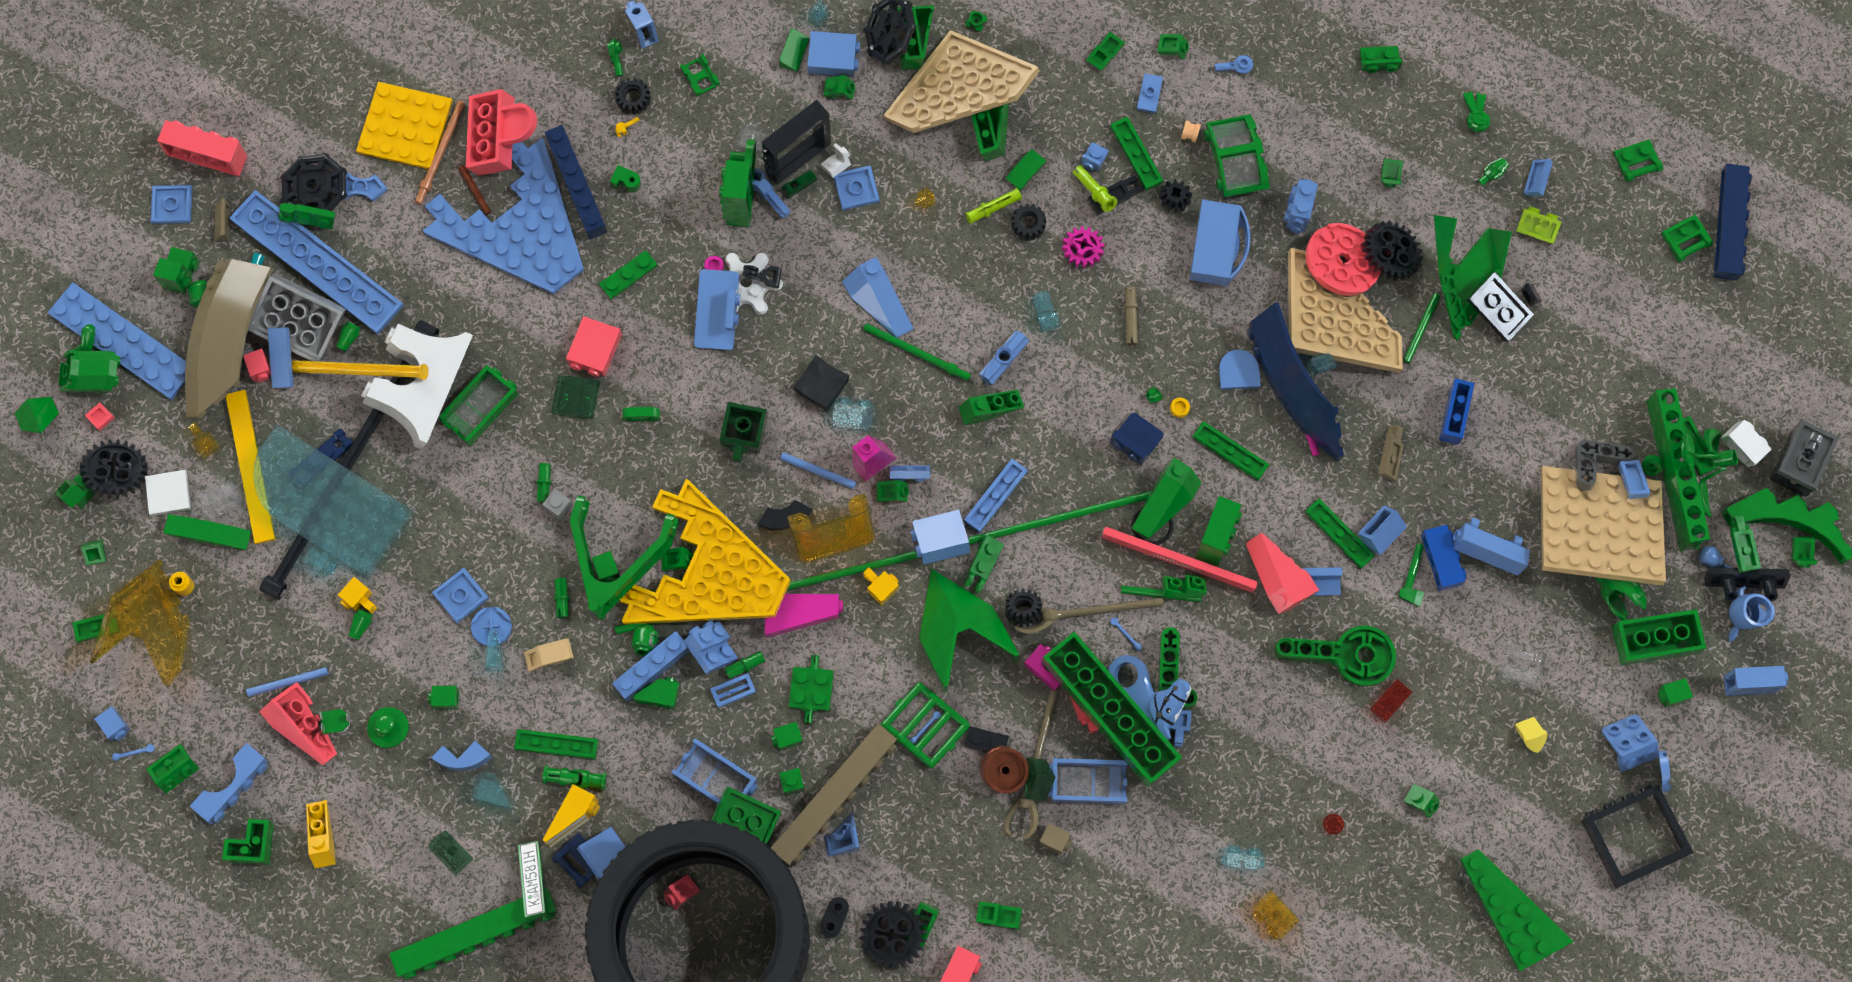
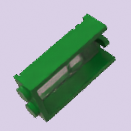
M488 365L480 371L438 417L441 423L470 447L515 397L519 395L516 389L517 385L510 379L506 381L501 377L503 374L497 368L493 367L491 369Z

